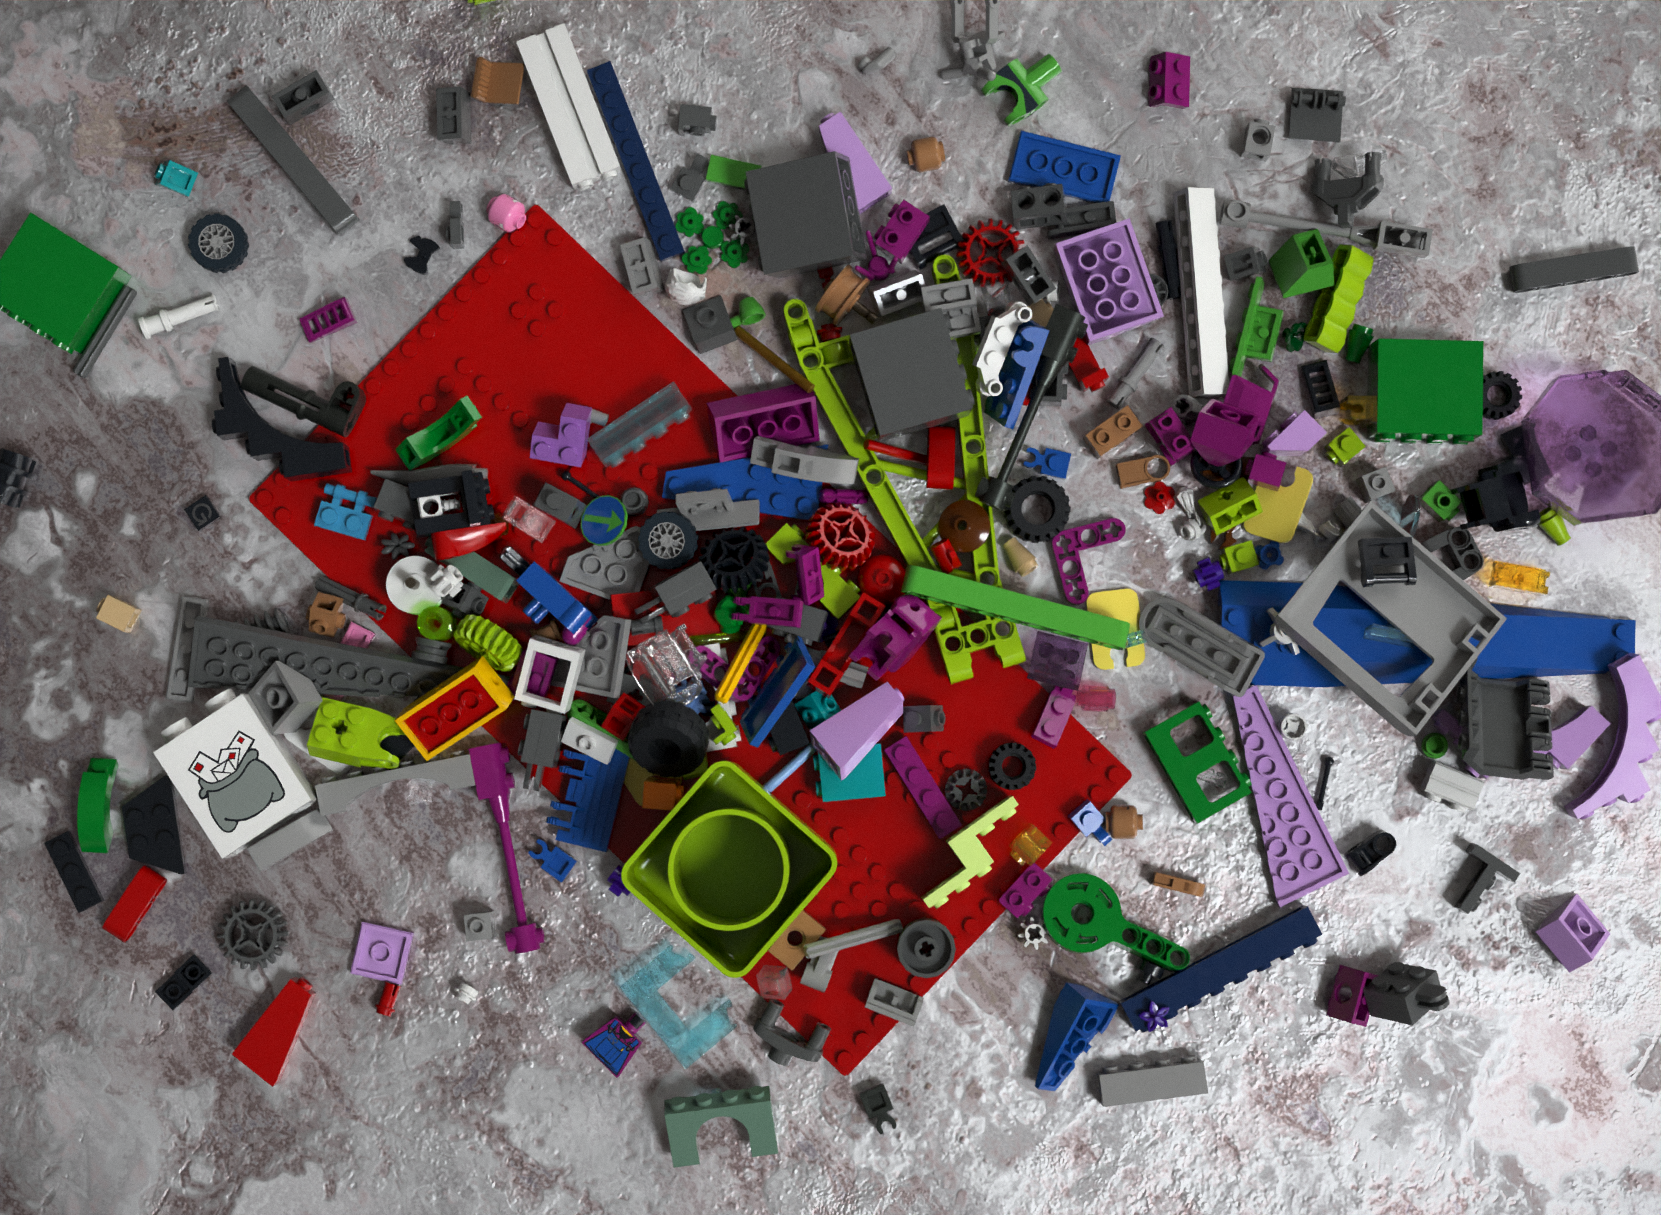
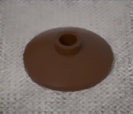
M970 500L956 501L947 506L942 512L938 523L941 539L949 538L954 550L957 552H971L981 547L989 536L991 526L985 509ZM966 521L967 527L965 530L959 529V522Z

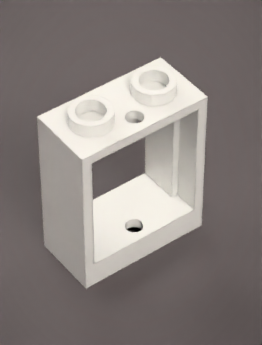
M538 635L531 637L514 699L521 701V705L525 707L536 708V706L547 708L546 712L561 715L568 712L571 708L586 649ZM536 651L571 661L561 702L526 692Z

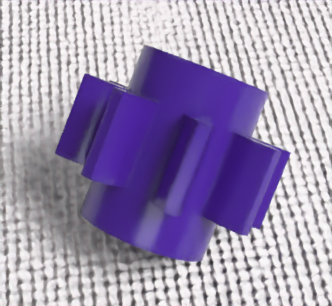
M1209 557L1198 561V568L1193 570L1198 586L1200 588L1206 586L1208 591L1219 587V580L1224 579L1219 562L1217 560L1211 562Z
M620 865L615 868L607 879L612 884L608 890L617 897L621 893H624L626 896L631 893L622 882V867Z

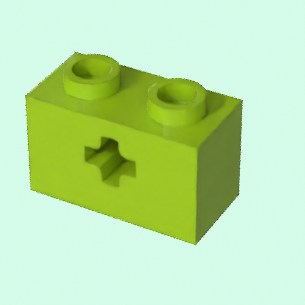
M1244 477L1236 480L1228 487L1221 488L1197 500L1204 520L1216 536L1263 512L1257 493Z

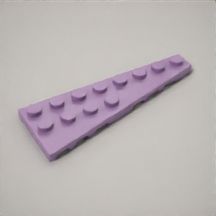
M1257 685L1248 688L1242 697L1235 695L1231 697L1247 771L1252 784L1251 789L1275 900L1278 907H1282L1348 875L1349 872Z

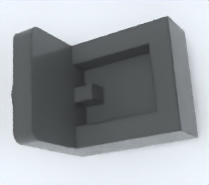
M942 705L903 706L904 733L944 730L945 713L943 712Z

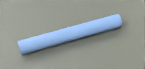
M811 742L764 784L763 787L771 793L817 751Z

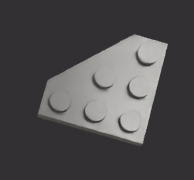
M634 526L624 531L617 541L608 546L593 545L569 556L559 582L610 600V595L640 592L650 566L649 561L643 558V553L639 550L638 536H640L641 528Z
M604 615L597 621L598 624L591 630L586 631L587 633L578 644L572 645L586 649L575 690L611 698H620L631 620ZM559 658L551 682L552 686L565 688L571 661Z

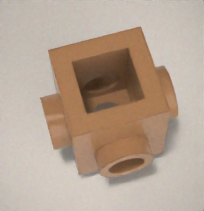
M318 592L313 604H310L307 609L308 631L334 638L338 628L342 629L346 620V614L343 613L344 599Z

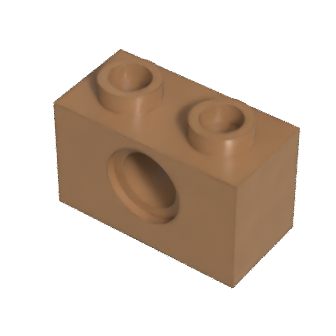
M1127 405L1087 433L1083 440L1098 460L1139 431L1143 426Z
M802 910L768 951L793 971L805 956L804 945L816 942L825 932L826 928L805 910ZM796 930L802 934L803 940L800 944L793 945L788 941L787 936L791 931Z

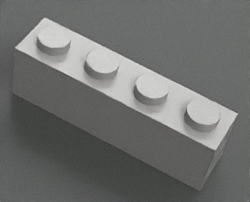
M1196 1055L1183 1056L1181 1061L1172 1063L1170 1059L1155 1060V1065L1145 1066L1144 1062L1128 1064L1129 1068L1118 1069V1066L1103 1067V1072H1097L1100 1101L1103 1107L1208 1093L1204 1061L1197 1059Z

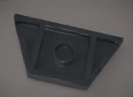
M165 775L122 806L129 858L174 873L187 874L174 784L169 776Z

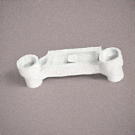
M1013 300L1007 304L1004 313L997 317L991 316L972 364L977 367L979 374L976 381V389L983 395L998 396L1003 390L998 375L1017 327L1032 318V310L1023 302Z

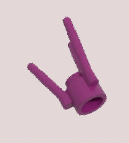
M867 230L866 237L872 254V259L868 264L869 271L858 265L855 266V270L866 276L870 281L873 279L882 281L888 278L890 274L895 273L894 268L898 257H893L889 265L884 257L878 256L871 232Z

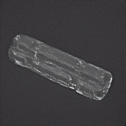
M1211 768L1197 776V779L1207 783L1213 782L1212 785L1220 788L1225 786L1228 778L1226 774L1218 771L1216 773Z

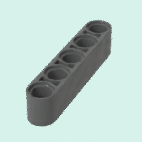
M1634 246L1521 263L1509 267L1514 293L1624 277L1639 273Z

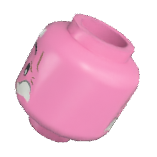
M501 194L495 196L487 205L486 212L489 222L505 232H512L517 228H521L526 221L524 204L510 195Z

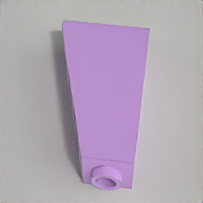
M839 112L836 115L830 113L820 121L822 124L819 125V133L825 152L836 151L849 157L860 215L892 194V187L842 113Z
M886 682L810 730L811 744L841 781L851 773L903 714L904 697L897 688L893 689Z

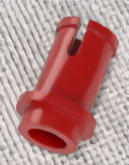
M385 982L379 1003L375 1004V1007H377L376 1013L391 1017L392 1012H395L393 1008L401 986Z

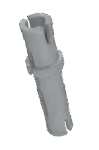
M1150 338L1124 376L1118 379V385L1106 399L1111 406L1120 410L1132 391H1136L1140 379L1163 350L1164 345L1155 338Z

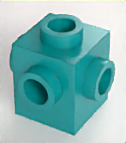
M817 691L795 704L810 730L842 711L832 694L828 699Z

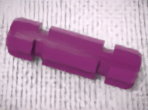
M821 489L819 491V501L821 503L835 504L840 501L841 504H866L868 502L866 490Z

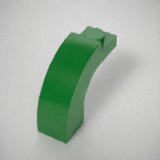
M465 396L459 399L439 420L405 438L395 450L408 470L411 471L437 457L462 440L477 427L476 423L482 416L469 397Z
M91 758L87 772L82 774L77 807V829L82 852H109L114 833L110 819V799L118 769L117 759Z

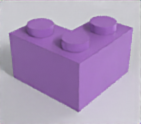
M566 403L561 414L560 425L538 422L532 434L530 458L581 467L587 454L592 407Z

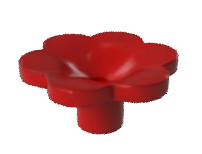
M1159 481L1154 486H1149L1145 489L1146 499L1144 504L1146 508L1153 509L1156 514H1163L1166 509L1169 510L1174 507L1175 501L1173 497L1175 491L1172 487H1166L1165 483Z

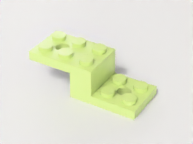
M1007 796L946 840L964 867L922 896V899L929 908L933 905L936 909L949 900L948 894L954 890L957 893L963 891L970 885L969 879L975 875L980 878L992 870L990 864L994 861L976 835H986L995 828L993 825L995 821L1000 818L1005 821L1017 812L1015 807L1019 804L1013 796Z

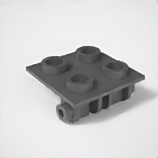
M1292 88L1289 139L1340 143L1342 109L1346 102V96H1343L1344 91Z

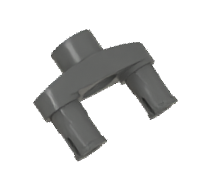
M771 998L762 1017L757 1019L753 1027L758 1036L772 1045L768 1057L775 1063L783 1066H789L793 1057L818 1062L823 1054L822 1048L831 1028L824 1023L817 1022L808 1042H805L776 1027L775 1024L784 1004L779 1000Z

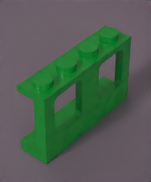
M1200 701L1191 704L1186 709L1142 732L1195 824L1200 823L1252 793L1249 789L1252 786L1250 779L1245 772L1240 773L1236 766L1239 761L1232 749H1226L1223 743L1226 740L1223 732L1218 726L1214 728L1210 721V718L1213 716L1206 704L1201 705ZM1198 715L1212 742L1185 757L1176 746L1170 731ZM1224 761L1239 787L1218 800L1209 802L1196 778L1200 773Z

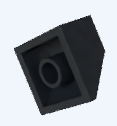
M791 701L770 730L772 736L767 738L773 753L778 751L780 756L810 744L794 703Z

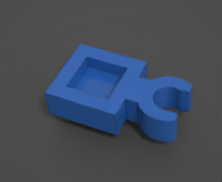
M1035 448L1026 449V453L1034 455L1035 461L1032 463L1024 461V467L1034 468L1040 466L1041 475L1066 479L1071 453L1046 448L1044 455H1042Z
M538 839L536 842L542 846V852L536 854L530 850L528 852L529 855L534 859L544 860L540 868L562 883L577 863V860L558 846H555L550 851L548 844L544 840Z

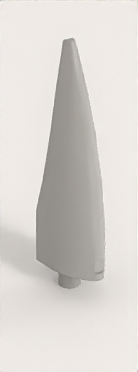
M448 464L411 471L370 470L371 474L407 487L408 483L459 476L462 471L472 470V473L482 472L483 479L488 478V469L476 468L477 464Z

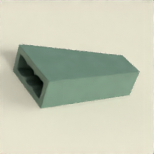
M429 536L425 543L427 546L425 552L434 557L432 538ZM476 552L452 559L439 560L447 566L452 565L456 567L463 577L505 603H508L519 586L516 578Z

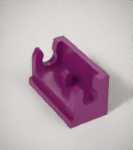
M794 544L791 546L792 551L786 550V557L795 559L799 586L797 595H791V599L803 601L804 605L809 606L824 597L819 547Z

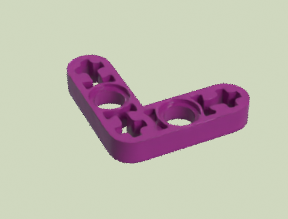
M1111 518L1064 530L1052 538L1051 547L1066 600L1070 604L1080 605L1087 600L1089 595L1079 551L1121 540L1125 535L1126 527L1120 519ZM1110 523H1114L1115 527H1120L1117 537H1113L1112 534L1103 535L1105 541H1100L1101 536L1097 526H1102L1101 531L1109 529ZM1086 529L1092 530L1096 535L1095 541L1091 544H1086L1081 539V534ZM1060 536H1064L1065 540H1070V544L1067 545V552L1073 551L1074 556H1067L1062 560L1059 559V555H1064L1063 548L1056 545L1060 541ZM1066 561H1073L1077 565V572L1074 575L1069 576L1063 572V564ZM1080 576L1081 582L1077 581L1076 586L1078 590H1083V594L1080 596V600L1076 601L1075 597H1070L1069 595L1073 591L1072 583L1066 585L1065 580H1073Z
M767 636L761 639L749 663L753 662L758 666V675L752 676L748 671L747 665L737 684L739 686L745 680L748 681L742 688L744 694L738 695V688L735 687L730 700L740 703L748 700L753 695L780 652V645L775 638ZM769 644L770 646L768 650L770 651V653H767L763 655L762 658H759L758 656L762 655L765 651V647L763 645ZM705 646L692 648L686 656L688 666L718 689L721 681L715 678L714 671L717 667H720L726 674L730 665ZM701 653L703 655L701 659L704 662L698 664L696 662L698 659L696 655Z

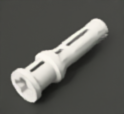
M214 294L209 297L170 311L162 309L153 316L147 318L139 317L138 321L145 338L150 339L151 335L165 330L167 332L172 331L177 324L216 310L218 311L220 308Z

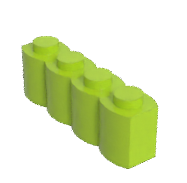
M1339 244L1332 257L1334 286L1322 289V293L1314 305L1313 317L1310 319L1304 333L1305 342L1327 353H1338L1344 346L1347 328L1354 320L1356 304L1363 296L1364 281L1370 275L1373 266L1372 256L1353 245Z

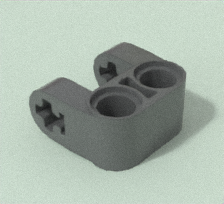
M1460 526L1434 535L1420 543L1429 552L1444 546L1455 566V569L1452 571L1462 580L1478 572L1483 566V556L1468 529L1461 530ZM1454 532L1459 533L1462 537L1460 546L1452 542L1451 538ZM1466 555L1471 556L1474 560L1472 569H1468L1464 565Z

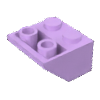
M1305 410L1300 414L1294 412L1280 424L1282 428L1280 432L1275 430L1261 443L1264 448L1259 453L1267 452L1276 456H1301L1311 449L1327 432Z

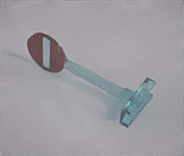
M1411 494L1403 505L1399 526L1414 538L1419 522L1421 505L1419 496ZM1388 621L1387 626L1372 623L1364 629V639L1416 648L1413 641Z

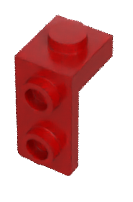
M1077 337L1073 347L1078 348L1073 362H1069V366L1082 392L1091 390L1093 393L1106 386L1104 382L1107 381L1109 375L1105 368L1100 369L1089 345H1087L1085 337L1083 339Z

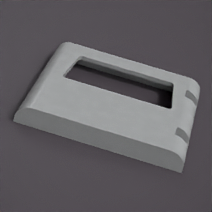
M1370 501L1275 617V622L1285 634L1395 729L1407 736L1414 737L1423 728L1507 618L1413 537L1412 542L1417 573L1416 584L1407 586L1404 583L1373 584L1372 587H1363L1361 585L1362 571L1358 541L1367 538L1412 537ZM1404 565L1373 567V573H1404ZM1339 581L1347 585L1432 659V664L1399 697L1394 696L1313 625V621ZM1471 637L1480 641L1476 647L1468 641ZM1424 697L1433 701L1429 708L1421 702Z

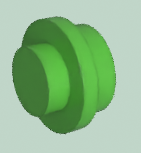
M1429 733L1423 738L1421 748L1427 757L1437 759L1444 756L1447 752L1448 742L1440 733Z

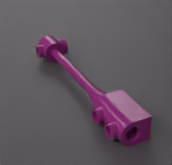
M501 743L469 748L478 800L489 799L495 821L498 823L518 926L512 927L510 931L505 932L508 951H514L515 954L541 949L540 943H545L544 931L542 927L537 928L536 923L528 924L508 823L510 821V789L515 788L513 773H507L505 763L510 762L508 747L502 748Z

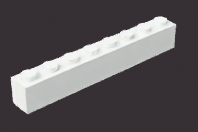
M1187 187L1174 192L1173 196L1189 396L1193 398H1216L1226 395L1230 384L1223 312L1224 302L1222 300L1221 287L1222 276L1220 274L1219 261L1220 251L1218 249L1217 236L1218 225L1216 223L1215 210L1216 200L1214 198V188Z

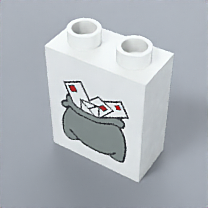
M231 688L219 693L205 703L204 706L210 715L193 726L186 717L163 730L160 735L166 744L153 752L222 859L236 856L318 802L316 790L280 735L271 734L250 695L241 694L237 697Z

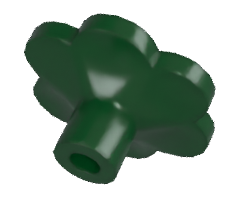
M1294 323L1291 329H1284L1282 336L1287 343V351L1301 350L1303 342H1305L1306 323Z

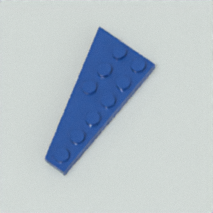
M828 444L815 446L817 448L828 450ZM750 457L667 471L662 498L676 500V494H682L687 491L701 492L710 491L714 488L728 489L733 502L759 500L761 514L809 521L810 517L819 509V491L822 489L823 482L771 473V468L750 463Z

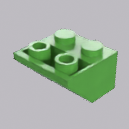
M1318 229L1292 235L1269 259V266L1283 298L1334 286L1333 262Z

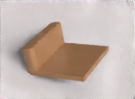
M483 57L477 58L471 97L482 103L518 105L525 64L490 62Z

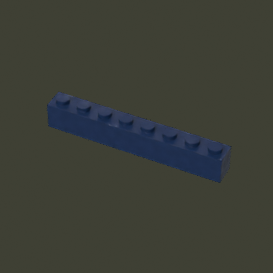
M1302 905L1198 959L1185 968L1173 972L1123 998L1119 1003L1135 1032L1140 1030L1141 1033L1148 1031L1147 1021H1144L1138 1015L1143 1011H1149L1150 1000L1157 1005L1158 1009L1165 1006L1169 1007L1168 1013L1163 1017L1165 1020H1169L1179 1014L1177 1010L1185 1006L1189 1009L1200 1004L1202 997L1208 994L1212 997L1223 992L1225 985L1231 982L1238 984L1246 980L1248 973L1257 970V972L1266 970L1272 966L1271 961L1277 958L1281 960L1289 958L1295 954L1294 949L1302 945L1304 948L1314 945L1318 942L1317 937L1323 934L1308 906Z

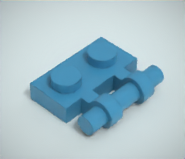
M327 483L324 493L332 495L333 500L332 503L321 501L314 526L366 541L373 516L363 513L365 505L374 507L377 498L369 496L368 492L361 490L355 492L346 489L344 485L337 484L335 486ZM343 499L355 502L354 510L342 507Z

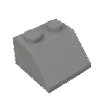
M275 661L248 693L272 735L296 732L323 701L309 678L280 661Z

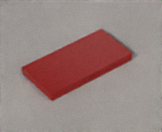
M715 590L711 592L712 598L697 605L694 602L688 605L690 610L678 617L672 618L671 615L663 616L662 613L658 615L662 617L663 631L658 632V635H655L654 632L632 636L630 630L628 646L720 636L719 624L713 617L717 606ZM650 591L610 595L613 617L632 620L640 619L659 607L656 604L636 615L634 612L636 608L654 599Z

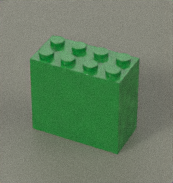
M30 212L0 259V310L19 323L29 327L30 330L49 341L52 339L51 343L70 354L74 350L82 354L124 285L128 284L132 276Z
M1378 338L1368 346L1367 439H1374V443L1380 444L1400 439L1401 444H1416V441L1426 440L1428 445H1440L1446 441H1452V445H1468V442H1474V439L1482 436L1484 341Z

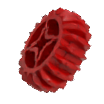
M989 218L986 227L982 220H979L977 223L979 230L970 225L968 229L971 235L963 232L962 238L966 242H958L957 247L964 250L956 253L957 258L964 259L958 263V267H967L963 272V276L966 277L972 273L971 279H973V284L977 278L980 279V288H984L986 281L990 282V289H994L995 281H998L1000 287H1004V278L1010 283L1013 282L1001 264L1004 261L1001 253L1007 246H1010L1013 255L1020 250L1018 248L1022 247L1025 242L1024 240L1015 241L1020 233L1015 231L1010 234L1011 224H1008L1005 229L1001 228L1003 220H999L997 226H993V220ZM997 235L1003 238V240L1001 239L993 243L983 236ZM976 240L979 244L978 247L981 250V255L975 262H972L970 247ZM985 249H988L991 252L994 250L996 251L998 249L995 255L997 259H994L992 256L988 258L986 257L984 259V257L987 254V250ZM991 265L1000 272L986 273L979 268Z
M840 501L835 503L834 506L831 503L826 504L824 508L817 509L815 514L810 517L809 524L806 526L805 531L808 534L805 540L810 542L809 546L819 547V555L822 559L821 566L829 563L831 570L838 566L841 572L847 568L851 571L857 566L863 565L866 561L865 559L871 556V550L874 548L875 542L872 540L876 533L870 531L872 524L865 522L867 515L861 517L858 514L859 508L854 511L851 510L850 503L842 507Z

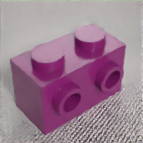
M904 199L900 205L896 203L888 214V217L891 219L886 226L881 225L874 235V239H876L875 247L891 258L897 256V262L902 264L930 221L929 215Z

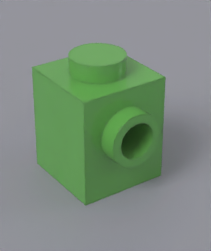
M1440 480L1434 482L1419 497L1420 505L1438 522L1445 519L1450 521L1460 511L1457 506L1462 501L1455 494H1451L1450 489Z

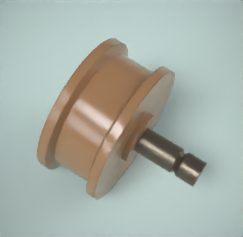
M849 264L835 279L832 278L823 290L825 293L818 302L815 311L818 313L823 311L833 319L832 324L837 326L853 309L873 325L879 316L859 302L870 280L868 278L863 280L852 272L853 267Z

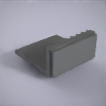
M721 296L683 310L692 338L700 354L737 340Z

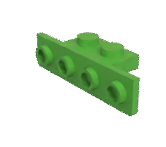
M1257 276L1255 284L1251 283L1249 287L1248 298L1251 299L1248 308H1244L1242 315L1244 327L1242 333H1238L1235 344L1236 348H1238L1237 355L1232 357L1229 366V372L1232 373V376H1242L1246 358L1272 362L1284 312L1279 309L1259 306L1265 286L1262 277Z

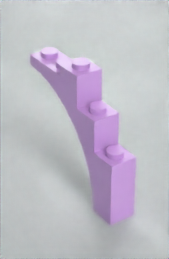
M1629 653L1608 665L1615 683L1619 703V722L1615 744L1606 765L1596 780L1579 797L1564 806L1568 815L1576 819H1586L1592 816L1595 809L1615 803L1617 797L1619 800L1627 803L1638 802L1645 797V793L1651 790L1637 762L1644 763L1653 757V753L1659 751L1645 722L1652 723L1661 718V695L1638 654Z
M1584 706L1569 720L1552 729L1551 742L1553 747L1551 750H1533V752L1552 756L1555 769H1569L1611 723L1593 706ZM1438 709L1431 716L1435 721L1434 727L1444 735L1448 733L1454 739L1452 742L1454 746L1459 749L1458 739L1460 733H1462L1461 726L1458 725L1457 719L1444 709ZM1464 762L1467 765L1465 767V770L1471 776L1475 778L1479 777L1480 779H1487L1489 777L1486 775H1480L1466 762Z

